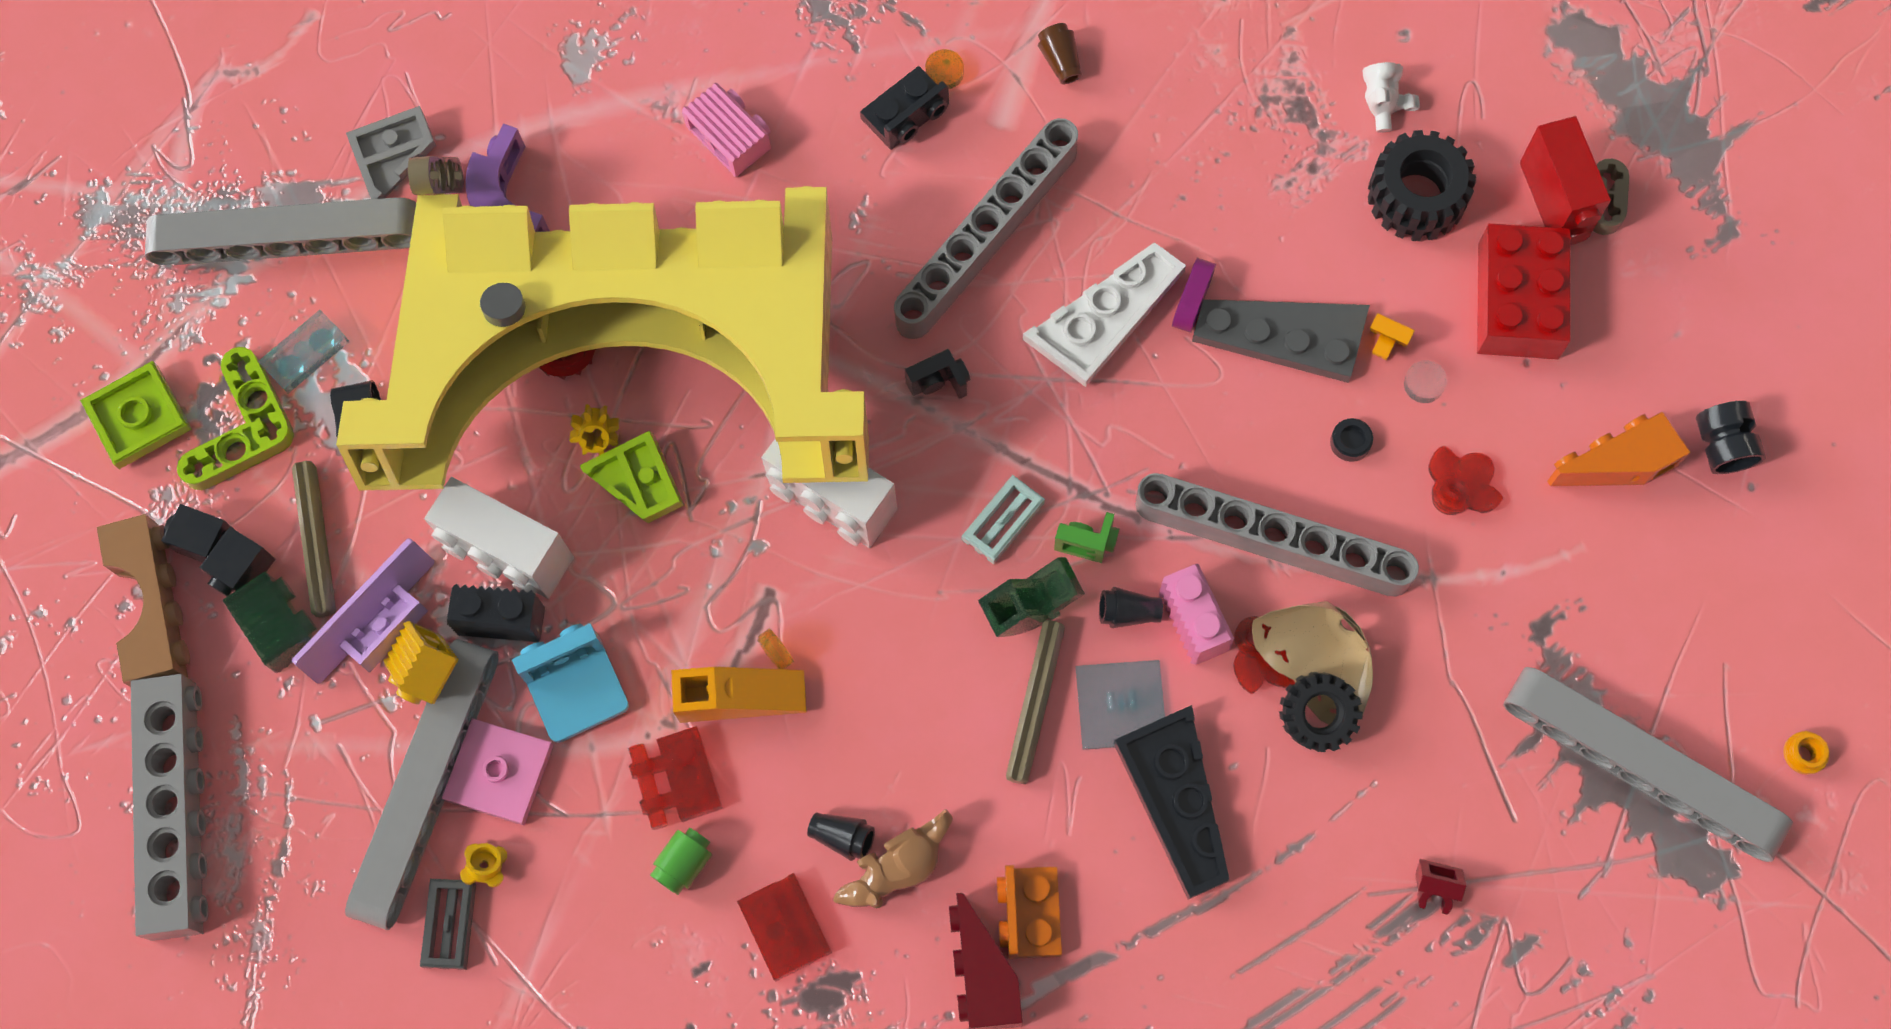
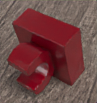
M1420 859L1415 874L1419 907L1425 909L1428 898L1436 895L1443 898L1441 902L1442 914H1449L1453 907V900L1460 902L1463 900L1466 889L1463 869Z

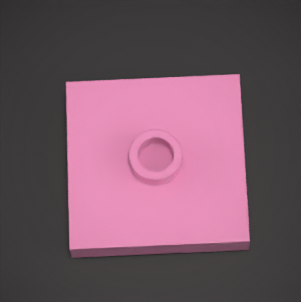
M472 718L442 799L452 804L525 826L554 745L549 741Z

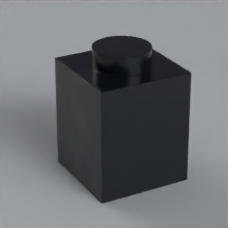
M180 504L175 514H172L166 521L164 536L161 541L176 553L204 562L228 528L233 527L223 519Z
M229 527L199 568L212 577L207 584L228 598L232 592H235L244 599H247L276 559L262 546Z

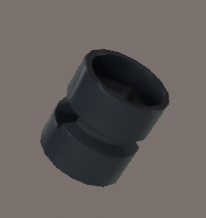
M1732 401L1705 409L1696 416L1702 441L1710 442L1705 451L1713 474L1739 472L1754 467L1766 459L1760 436L1751 432L1756 427V422L1750 402Z

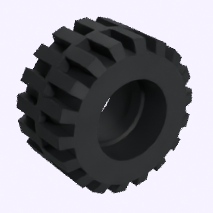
M1415 130L1410 138L1406 133L1399 135L1395 143L1390 141L1385 146L1383 153H1380L1368 186L1370 190L1368 203L1369 205H1374L1372 214L1375 219L1383 218L1381 226L1388 231L1392 227L1397 230L1395 236L1403 239L1404 235L1408 234L1412 235L1411 241H1420L1422 236L1426 235L1428 240L1437 239L1440 232L1444 235L1450 232L1454 224L1457 225L1461 220L1474 192L1476 174H1472L1475 166L1472 159L1465 160L1467 155L1466 149L1463 146L1456 148L1454 146L1455 139L1447 136L1446 140L1439 138L1440 132L1431 131L1430 135H1424L1423 130ZM1410 175L1424 176L1438 186L1441 194L1433 197L1416 195L1406 188L1402 178Z

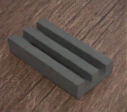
M430 879L420 967L467 970L476 882L468 885L462 880ZM441 889H448L440 958H433ZM458 890H463L455 959H451Z

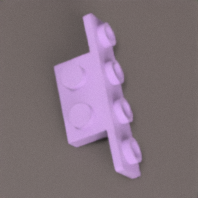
M410 538L406 539L292 658V663L317 684H320L348 654L370 673L387 656V652L392 650L391 645L397 643L395 637L400 636L399 630L405 628L403 623L411 621L416 624L428 612L408 591L434 565V560L416 542Z

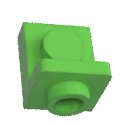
M1106 512L1100 534L1093 532L1092 527L1083 523L1070 522L1069 525L1059 523L1054 550L1102 563L1105 551L1114 552L1120 528L1112 527L1115 514Z

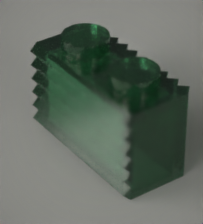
M265 571L224 598L223 602L264 665L273 672L278 673L292 663V658L313 637L311 633L317 630V627L304 609L298 612L295 610L290 601L296 596L282 577L275 580Z

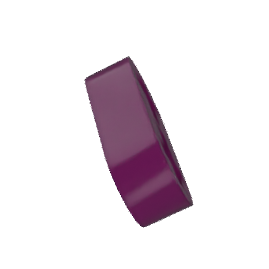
M1200 258L1196 259L1178 304L1172 327L1189 333L1192 332L1216 268L1215 263Z

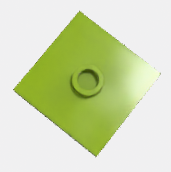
M154 361L145 364L80 400L113 465L118 469L127 466L192 430L160 368Z

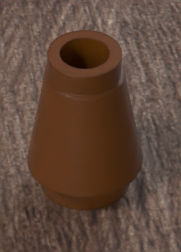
M1057 23L1043 29L1038 34L1040 40L1038 48L1057 78H1059L1060 84H1069L1078 80L1082 73L1080 71L1074 31L1069 30L1066 23Z

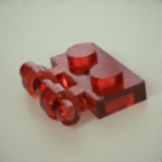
M697 726L656 739L661 755L653 758L648 757L645 744H637L628 748L632 763L629 765L632 779H637L643 798L639 801L642 814L648 816L652 830L661 829L668 825L664 811L674 807L677 808L682 822L723 809ZM666 771L671 791L659 794L654 774Z

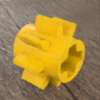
M586 404L585 411L581 417L573 414L571 416L570 425L574 429L570 432L569 441L570 443L579 442L582 448V455L588 452L601 455L608 444L612 446L618 445L619 435L615 431L619 429L620 420L619 418L610 419L606 405L600 409L591 408L589 404Z

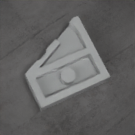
M420 106L346 133L371 199L386 198L408 175L409 158L424 157L436 146Z

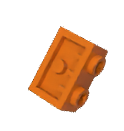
M1005 865V877H997L998 904L1006 903L1007 921H999L1000 948H1009V959L1061 957L1057 867L1014 868V865Z

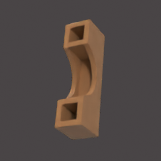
M143 514L97 527L103 566L119 577L137 580L143 594V608L137 624L128 635L116 643L123 683L131 687L132 680L182 674L188 678L186 665L190 664V653L185 641L181 640L179 626L183 625V615L179 604L174 601L172 587L176 586V576L171 564L167 563L165 549H168L169 546L161 541L164 536V526L157 524L148 515Z

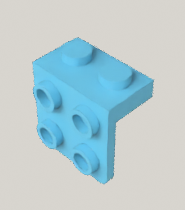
M591 623L585 626L583 624L572 625L564 629L559 634V638L546 644L544 642H536L528 645L521 650L520 656L512 659L518 675L529 688L550 739L556 743L563 742L625 713L629 708V702L600 636Z

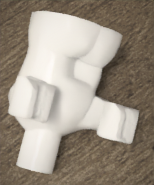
M1383 62L1369 65L1362 70L1363 79L1367 86L1365 99L1371 113L1375 116L1376 132L1392 131L1391 115L1394 112L1402 109L1405 111L1420 109L1418 95L1410 93L1405 95L1399 94L1398 82L1403 75V65Z

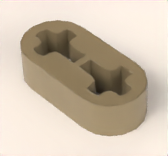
M1604 159L1597 164L1605 187H1607V179L1603 177L1604 173L1611 174V180L1615 181L1611 189L1607 190L1611 199L1608 213L1613 217L1610 221L1604 220V214H1602L1601 219L1593 229L1595 233L1601 235H1609L1616 232L1627 214L1629 170L1625 164L1616 159Z

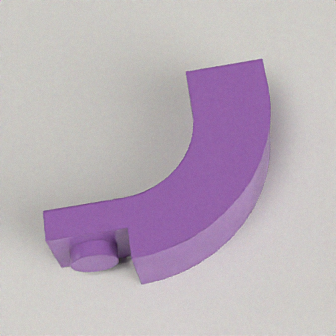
M503 124L498 135L491 138L487 148V156L472 152L466 171V192L470 206L514 205L506 198L507 185L526 147L518 128ZM529 211L535 232L550 231L543 215Z

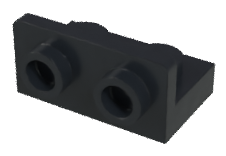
M917 66L860 111L861 120L891 150L900 142L906 143L916 135L919 127L930 119L935 120L946 111L949 105V87L944 81L936 84L920 66Z

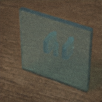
M1159 660L1075 666L1082 750L1115 748L1113 744L1115 739L1165 717Z

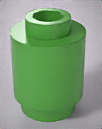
M691 828L685 834L677 830L654 861L653 865L656 867L650 876L676 895H679L684 887L689 889L711 858L712 854L706 849L710 841Z

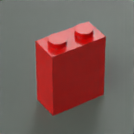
M1577 116L1539 125L1520 161V166L1544 226L1570 229V245L1578 244L1590 237L1611 199Z

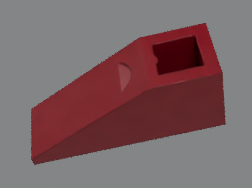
M956 893L957 905L949 906L951 933L960 932L962 949L953 950L955 977L964 976L966 994L957 995L960 1022L968 1021L969 1029L1022 1027L1023 1020L1018 977L963 893Z

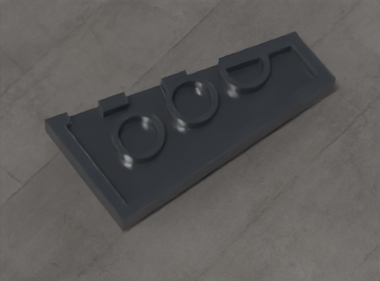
M1192 705L1121 736L1113 742L1188 900L1229 881L1218 824L1215 822L1210 787L1207 784L1201 745L1195 729Z

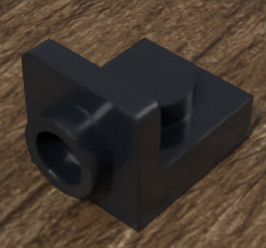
M949 349L905 369L906 384L912 396L922 392L925 395L934 393L941 389L947 380L951 382L959 399L967 396L966 382L971 380L969 372L961 358L954 360Z

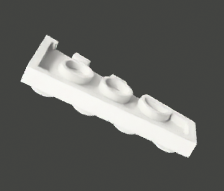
M1154 242L1115 269L1113 274L1098 285L1095 283L1086 289L1083 295L1066 307L1063 305L1050 314V318L1038 327L1033 326L1023 333V340L1086 387L1183 275L1186 265Z

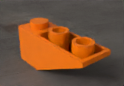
M1663 412L1649 419L1643 414L1624 426L1625 432L1616 437H1613L1611 433H1607L1596 439L1589 445L1591 450L1578 456L1576 451L1562 457L1554 464L1556 470L1547 482L1550 486L1644 485L1678 467L1690 454V451Z

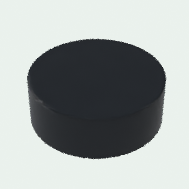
M1354 418L1339 422L1335 426L1330 438V445L1334 454L1340 459L1349 462L1363 459L1373 444V433L1370 427L1365 422Z

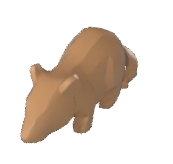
M945 809L920 828H910L884 844L887 852L880 858L877 857L876 853H870L859 859L857 863L862 869L866 870L865 874L860 880L842 886L833 898L834 903L851 907L871 906L877 909L883 904L882 897L891 894L895 890L911 888L925 882L936 868L940 841L953 821L951 813Z

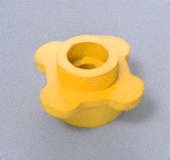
M488 843L471 844L466 847L464 851L466 866L460 872L461 880L468 885L481 882L487 883L489 887L499 886L504 879L501 869L502 863L507 860L506 850L503 847H495ZM486 862L488 867L481 868L480 864Z

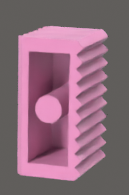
M714 83L706 92H702L700 97H696L694 102H690L687 107H684L682 114L688 130L717 157L734 177H737L771 149L768 135L771 131L759 115L755 114L751 117L744 110L745 104L733 89L726 92L718 83Z
M1194 564L1165 576L1161 584L1159 596L1163 598V604L1167 605L1165 611L1170 612L1169 618L1174 620L1172 626L1177 627L1176 633L1181 635L1179 641L1185 642L1183 648L1188 650L1186 656L1192 657L1190 663L1197 665L1229 651L1234 637L1199 564Z

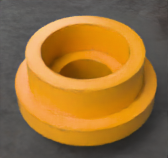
M1801 731L1795 733L1787 739L1784 745L1783 753L1787 764L1800 774H1815L1825 768L1829 761L1827 743L1822 737L1813 732ZM1800 747H1805L1809 750L1811 754L1810 761L1802 759L1799 754Z

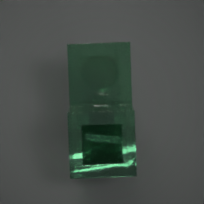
M1058 557L1027 579L1007 580L979 599L978 602L996 637H1008L1033 630L1041 626L1045 620L1055 619L1061 615L1059 612L1061 609L1085 593L1067 558Z

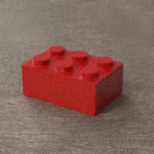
M1488 223L1478 243L1477 354L1558 360L1570 343V229Z

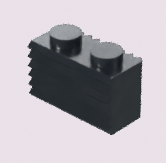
M455 584L451 590L447 625L458 636L539 642L545 606L532 590L526 593L523 589L518 593L516 589L510 592L508 588L501 591L499 587L495 590L488 587L485 590L483 586H480L478 589L474 585L468 588L466 584L460 588L458 584Z

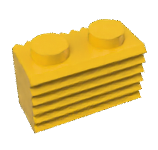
M406 621L403 623L405 628L399 630L400 636L395 637L397 643L392 644V651L387 652L389 658L383 659L387 670L391 674L388 681L398 687L396 694L408 702L419 705L421 700L430 704H435L459 659L446 643L443 636L411 621Z

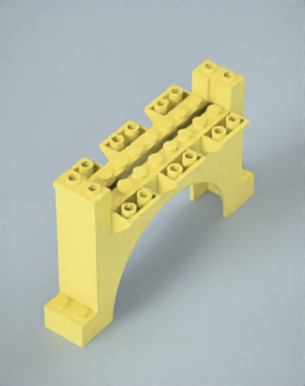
M803 186L785 188L784 224L780 201L725 202L717 200L713 202H696V229L684 227L659 229L654 203H589L569 205L570 231L554 230L546 232H535L528 206H462L458 194L417 195L387 400L364 398L360 401H343L336 445L358 490L444 489L447 470L461 437L478 413L504 388L532 370L561 357L587 350L618 346L651 347L688 355L713 366L737 382L759 405L774 431L782 460L783 483L867 482L869 434L864 391L841 389L828 392L832 231L827 187ZM497 283H510L521 291L526 307L524 315L518 322L510 326L498 327L490 324L485 319L480 307V298L488 287Z

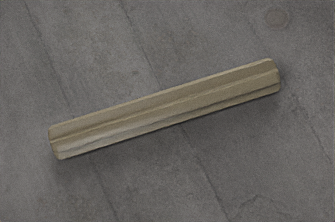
M303 461L292 466L310 609L315 617L331 616L336 612L318 474L317 467L312 461Z
M1045 620L1042 624L1006 772V779L1013 783L1027 784L1029 781L1064 635V625L1056 621Z

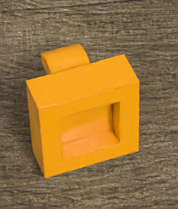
M1377 313L1370 331L1380 335L1372 354L1387 360L1395 343L1407 348L1415 330Z

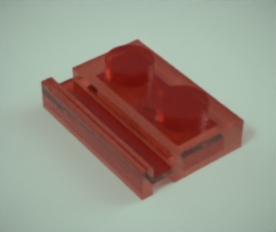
M794 873L737 901L775 982L824 956L832 954Z

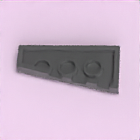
M1203 300L1192 342L1349 383L1370 305Z

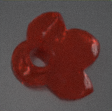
M1447 446L1439 447L1432 455L1428 465V471L1435 482L1431 490L1432 502L1441 513L1456 515L1467 509L1487 513L1494 510L1503 500L1502 494L1489 485L1494 476L1495 468L1492 459L1488 455L1474 452L1466 454L1460 459Z
M1252 616L1242 620L1234 632V642L1239 652L1233 662V669L1239 684L1250 694H1254L1265 680L1281 688H1287L1289 684L1294 685L1295 681L1273 669L1256 650L1255 645L1248 641L1247 635L1252 632L1253 620L1259 617ZM1262 624V628L1265 630L1264 638L1266 639L1271 626L1268 627ZM1286 650L1275 651V654L1282 655L1285 662H1289Z

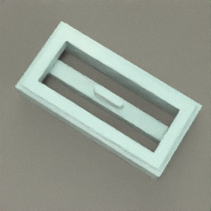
M1012 475L961 536L962 541L967 545L973 546L976 552L980 555H985L987 560L994 565L1044 505L1045 498ZM1014 489H1017L1020 492L1019 495L981 540L977 538L976 535ZM1029 498L1032 502L995 547L993 549L989 547L991 542Z

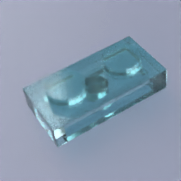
M319 310L258 362L288 394L350 341Z

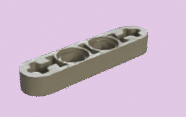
M424 156L409 158L408 179L414 195L463 192V171L458 157Z

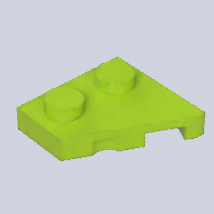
M650 431L580 465L584 473L647 523L684 506L656 437Z

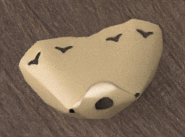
M1327 601L1271 611L1253 620L1252 635L1255 648L1273 669L1293 679L1295 683L1297 682L1295 680L1301 675L1304 677L1308 676L1310 672H1325L1345 680L1344 682L1350 684L1356 690L1354 694L1360 697L1362 703L1358 705L1359 710L1364 714L1373 683L1371 648L1361 627L1346 611L1333 606ZM1341 619H1345L1355 631L1344 628ZM1262 624L1268 627L1271 626L1266 639L1264 638L1265 630L1262 628ZM1286 650L1289 662H1285L1282 655L1275 654V651ZM1321 695V701H1319L1316 696L1307 703V706L1326 724L1330 725L1335 719L1336 714L1331 713L1330 709H1336V706L1330 697Z

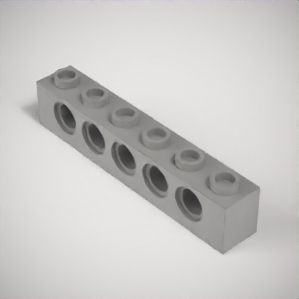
M182 674L131 681L136 936L150 941L204 934L203 922L207 921L209 913L207 899L202 895V878H205L207 875L206 857L201 852V836L206 831V820L203 811L200 810L199 795L204 792L205 780L198 761V752H201L203 749V734L200 727L197 726V711L202 708V695L196 683ZM175 714L173 726L163 731L162 726L165 719ZM176 755L177 760L174 768L164 773L163 767L166 760ZM177 796V807L172 813L165 815L166 803L171 798ZM178 838V850L173 856L167 858L165 853L167 845L172 840ZM175 881H179L180 890L178 895L173 900L168 901L167 890L169 886Z

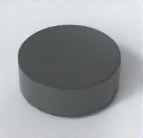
M494 284L488 287L480 298V307L484 317L494 326L506 327L513 325L524 315L525 301L521 291L513 284Z

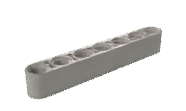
M1057 118L1044 126L900 293L894 304L896 327L902 336L909 339H917L929 332L1074 162L1077 154L1078 130L1071 121ZM1057 140H1063L1068 144L1065 146H1056L1052 144V142ZM1032 168H1040L1044 172L1042 174L1034 175L1029 173L1028 170ZM1008 196H1016L1020 200L1016 203H1008L1003 199ZM984 224H991L996 229L984 232L979 227ZM961 252L972 256L965 261H959L954 258L956 254ZM942 281L947 284L941 290H934L929 287L932 282ZM910 310H917L922 313L917 319H907L903 316Z
M382 198L154 215L146 220L145 258L147 261L157 265H183L410 248L416 202L407 198Z
M1149 474L1138 485L1135 506L1141 517L1148 521L1386 596L1396 597L1404 594L1418 574L1419 565L1417 559L1412 553L1398 547L1164 474ZM1150 491H1158L1163 494L1166 500L1159 504H1153L1145 498V494ZM1195 503L1202 506L1205 514L1198 517L1192 516L1186 512L1184 507L1187 504ZM1228 516H1237L1243 520L1245 526L1240 529H1233L1225 523L1224 519ZM1269 528H1276L1284 534L1285 539L1280 542H1274L1268 539L1264 531ZM1311 540L1317 541L1324 547L1325 553L1320 555L1313 554L1307 550L1305 543ZM1350 553L1360 555L1364 559L1365 566L1359 568L1350 565L1345 555ZM1397 566L1401 568L1406 579L1395 580L1391 578L1386 567Z
M459 639L454 640L450 645L451 650L459 660L435 704L426 703L349 894L345 908V915L347 917L385 930H390L396 923L443 806L444 800L442 796L471 719L477 720L498 664L497 651Z
M1525 667L1504 701L1503 706L1518 719L1756 859L1772 862L1793 824L1792 820L1780 810L1540 670Z

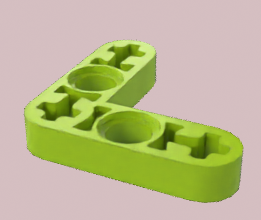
M246 347L230 349L223 356L220 365L225 380L246 423L188 451L178 461V476L195 490H205L283 452L293 442V428L260 360ZM242 360L247 363L245 369L252 379L247 382L237 372V363ZM257 391L266 392L267 401L262 407L257 409L248 407L247 402L251 394ZM268 417L278 429L276 431L278 437L274 440L268 437L270 435L269 430L262 421ZM243 442L246 446L244 455L235 461L227 460L226 451L228 447L233 443ZM213 454L223 464L222 467L218 468L214 464L216 461L212 458ZM197 463H201L204 466L202 468L203 475L200 477H196L193 474L195 472L194 465Z

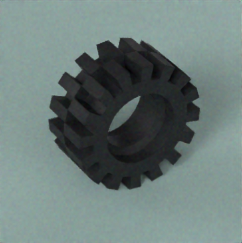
M1310 672L1308 676L1304 677L1301 675L1295 679L1297 682L1294 685L1289 684L1285 690L1288 693L1285 698L1281 697L1280 704L1283 705V711H1279L1280 719L1285 724L1283 728L1286 733L1291 735L1294 741L1317 752H1326L1327 749L1335 751L1340 749V744L1344 743L1347 745L1352 741L1350 735L1353 732L1358 733L1360 726L1357 725L1358 719L1363 718V712L1359 710L1358 706L1362 704L1360 697L1354 694L1356 690L1350 684L1329 673ZM1319 695L1330 697L1336 706L1335 719L1324 728L1312 727L1305 717L1307 703Z

